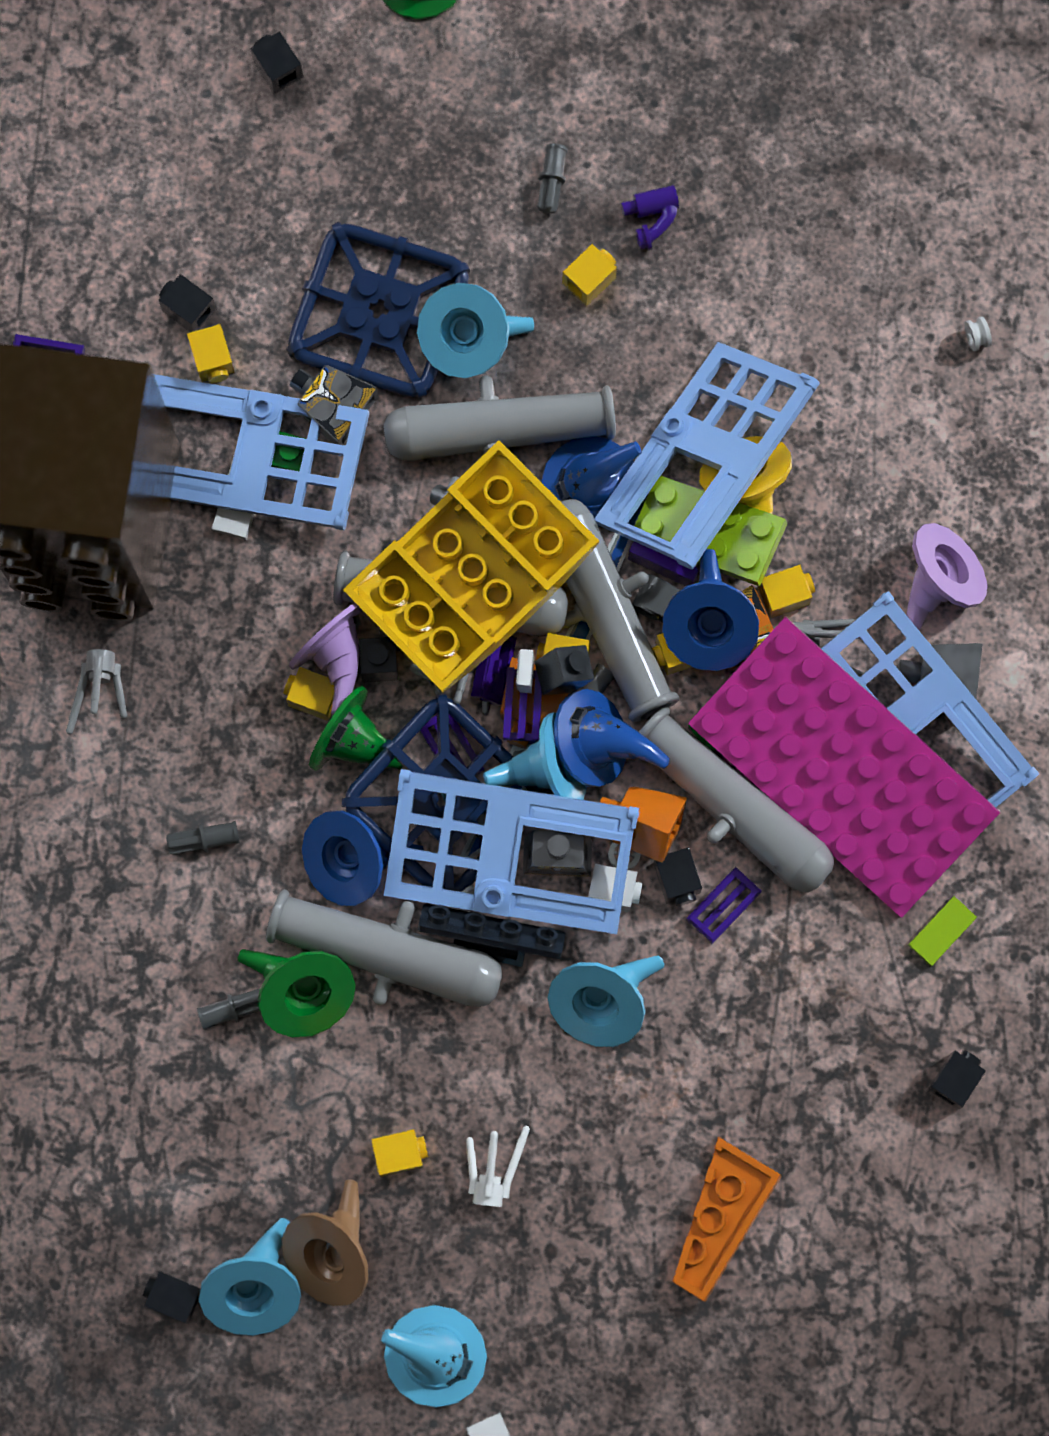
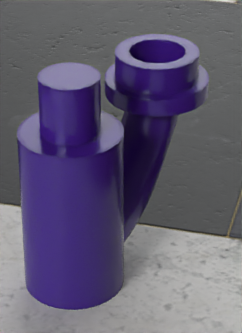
M674 185L633 194V200L621 203L624 216L637 214L638 218L661 213L660 218L650 229L645 224L635 230L640 250H652V242L658 239L673 223L677 209H679L678 195Z

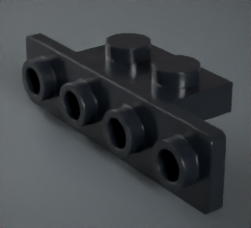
M429 904L423 905L417 929L419 932L454 938L453 944L485 952L497 960V962L523 967L525 953L560 959L566 936L564 931L555 930L551 927H540L520 923L515 920H505L485 916L480 913L464 912Z

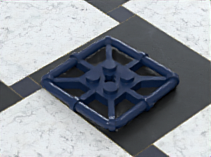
M339 222L332 224L331 230L328 231L323 239L310 278L303 284L302 291L304 294L289 333L286 350L291 358L295 357L296 360L303 364L321 370L326 365L331 366L374 387L402 396H417L420 399L427 395L426 391L432 386L438 369L433 367L427 359L422 376L419 378L404 350L410 328L418 329L419 317L415 316L420 299L453 282L454 284H468V274L471 270L466 262H461V260L451 255L410 243L408 238L403 236L394 238L353 224H340ZM347 238L394 252L386 276L363 269ZM337 242L354 273L347 294L322 286ZM404 255L449 269V271L418 286L396 279ZM317 298L343 306L336 325L309 338L302 339ZM382 303L384 308L388 310L387 315L381 314L379 319L374 318L373 311L370 310L371 306ZM340 336L362 343L353 365L311 352V350ZM371 347L395 353L410 383L364 369Z
M446 694L436 695L435 699L427 702L392 740H386L382 745L384 749L350 785L345 798H342V807L346 808V812L359 817L372 830L378 845L387 853L385 857L389 860L392 838L360 807L395 806L398 803L399 795L384 797L360 796L393 759H396L404 768L411 772L481 783L474 775L492 756L500 764L511 760L514 756L502 746L503 741L497 735L493 737L460 704H455L454 700L447 698ZM436 714L438 753L421 769L402 750ZM449 715L483 746L482 751L467 767L450 753ZM524 786L528 791L546 794V791H542L538 787ZM415 789L412 813L443 818L445 805L441 808L438 806V792ZM457 795L453 819L479 824L476 819L485 811L488 801ZM414 824L408 833L407 848L424 830L439 843L441 829ZM451 830L448 848L449 855H453V845L465 832ZM475 834L482 841L483 836ZM405 858L403 869L420 885L433 887L434 877L416 860ZM446 865L442 888L462 892L476 881L477 870L468 868L454 883L453 866Z

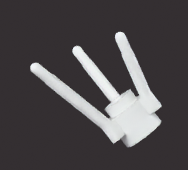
M524 1126L502 1184L501 1177L494 1176L498 1133L492 1131L490 1134L486 1175H479V1182L473 1138L468 1137L466 1139L470 1178L468 1194H474L473 1204L502 1207L503 1198H509L510 1185L530 1131L528 1126Z

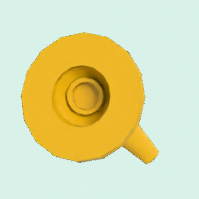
M751 436L744 439L758 444L763 436ZM779 442L738 503L773 514L774 490L786 480L792 469L791 452L783 442ZM706 464L702 465L699 475V483L704 492L720 471Z

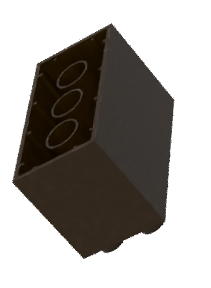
M0 343V571L3 572L9 581V587L14 589V591L21 592V605L32 609L56 612L62 610L64 597L92 601L91 614L116 621L133 620L135 607L154 609L172 501L170 496L174 470L178 464L180 445L150 363Z

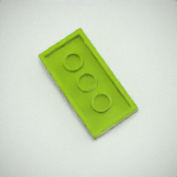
M660 476L650 490L634 526L671 542L704 494V490ZM738 503L707 549L715 550L720 573L760 587L788 523L785 518Z

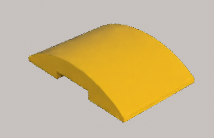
M500 440L447 489L448 494L400 540H394L343 589L442 692H445L466 676L512 636L566 582L600 542Z

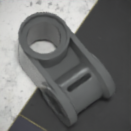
M647 574L649 577L648 583L639 588L632 605L638 613L663 623L664 611L672 596L678 593L680 589L657 576Z

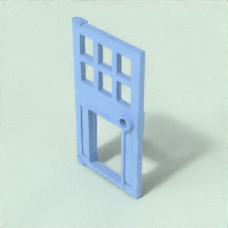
M717 342L676 403L668 410L652 433L650 440L642 450V454L636 458L595 517L597 525L675 559L678 564L693 569L820 382L805 373H795ZM726 362L740 368L726 389L710 384L723 363ZM751 373L767 379L753 400L736 395ZM779 384L795 390L780 412L764 406ZM706 394L718 399L706 418L701 421L689 416L688 413L700 396ZM729 405L745 410L731 432L715 427ZM756 416L773 422L758 444L742 438ZM678 452L720 471L671 542L630 525L628 522Z
M154 374L165 407L242 420L230 475L175 466L171 500L332 527L338 530L346 529L349 517L348 506L370 414L368 410L338 405L336 419L351 422L346 445L318 441L320 426L313 419H311L307 439L279 434L284 413L308 416L297 405L300 400L299 398ZM277 445L304 449L300 471L271 467ZM315 452L344 456L339 478L310 474ZM269 478L297 482L292 504L264 500ZM308 484L336 489L331 511L303 506Z
M889 591L883 593L881 597L872 603V607L821 648L872 695L873 693L866 684L886 669L905 692L887 709L915 734L944 712L1003 783L1000 789L987 798L995 807L1039 775L1034 766L1031 767L898 606ZM884 615H887L906 638L888 654L884 653L867 632V629ZM858 637L862 639L878 659V662L860 677L840 655V652ZM912 646L932 669L929 674L914 686L908 682L893 663Z
M401 769L398 783L399 797L384 896L617 934L633 832L636 829L639 808L427 775ZM415 789L440 792L447 795L443 818L412 813ZM457 795L488 801L484 825L453 819ZM410 823L441 829L438 853L407 848ZM530 826L621 841L611 901L515 885L523 827ZM451 830L483 836L479 859L448 854ZM405 858L436 863L433 887L401 881ZM446 865L477 870L474 894L442 888Z

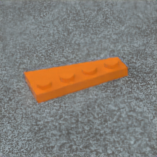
M720 1137L717 1139L714 1155L704 1180L702 1193L695 1208L690 1231L686 1237L672 1281L703 1302L707 1301L782 1177L781 1174Z

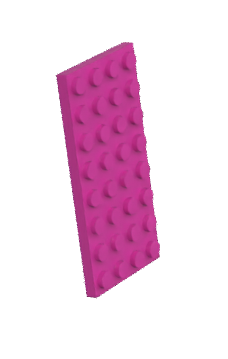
M786 616L688 722L695 731L773 802L823 841L832 855L901 918L1000 814V811Z

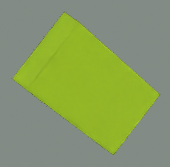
M953 896L908 946L931 967L973 923L977 916Z

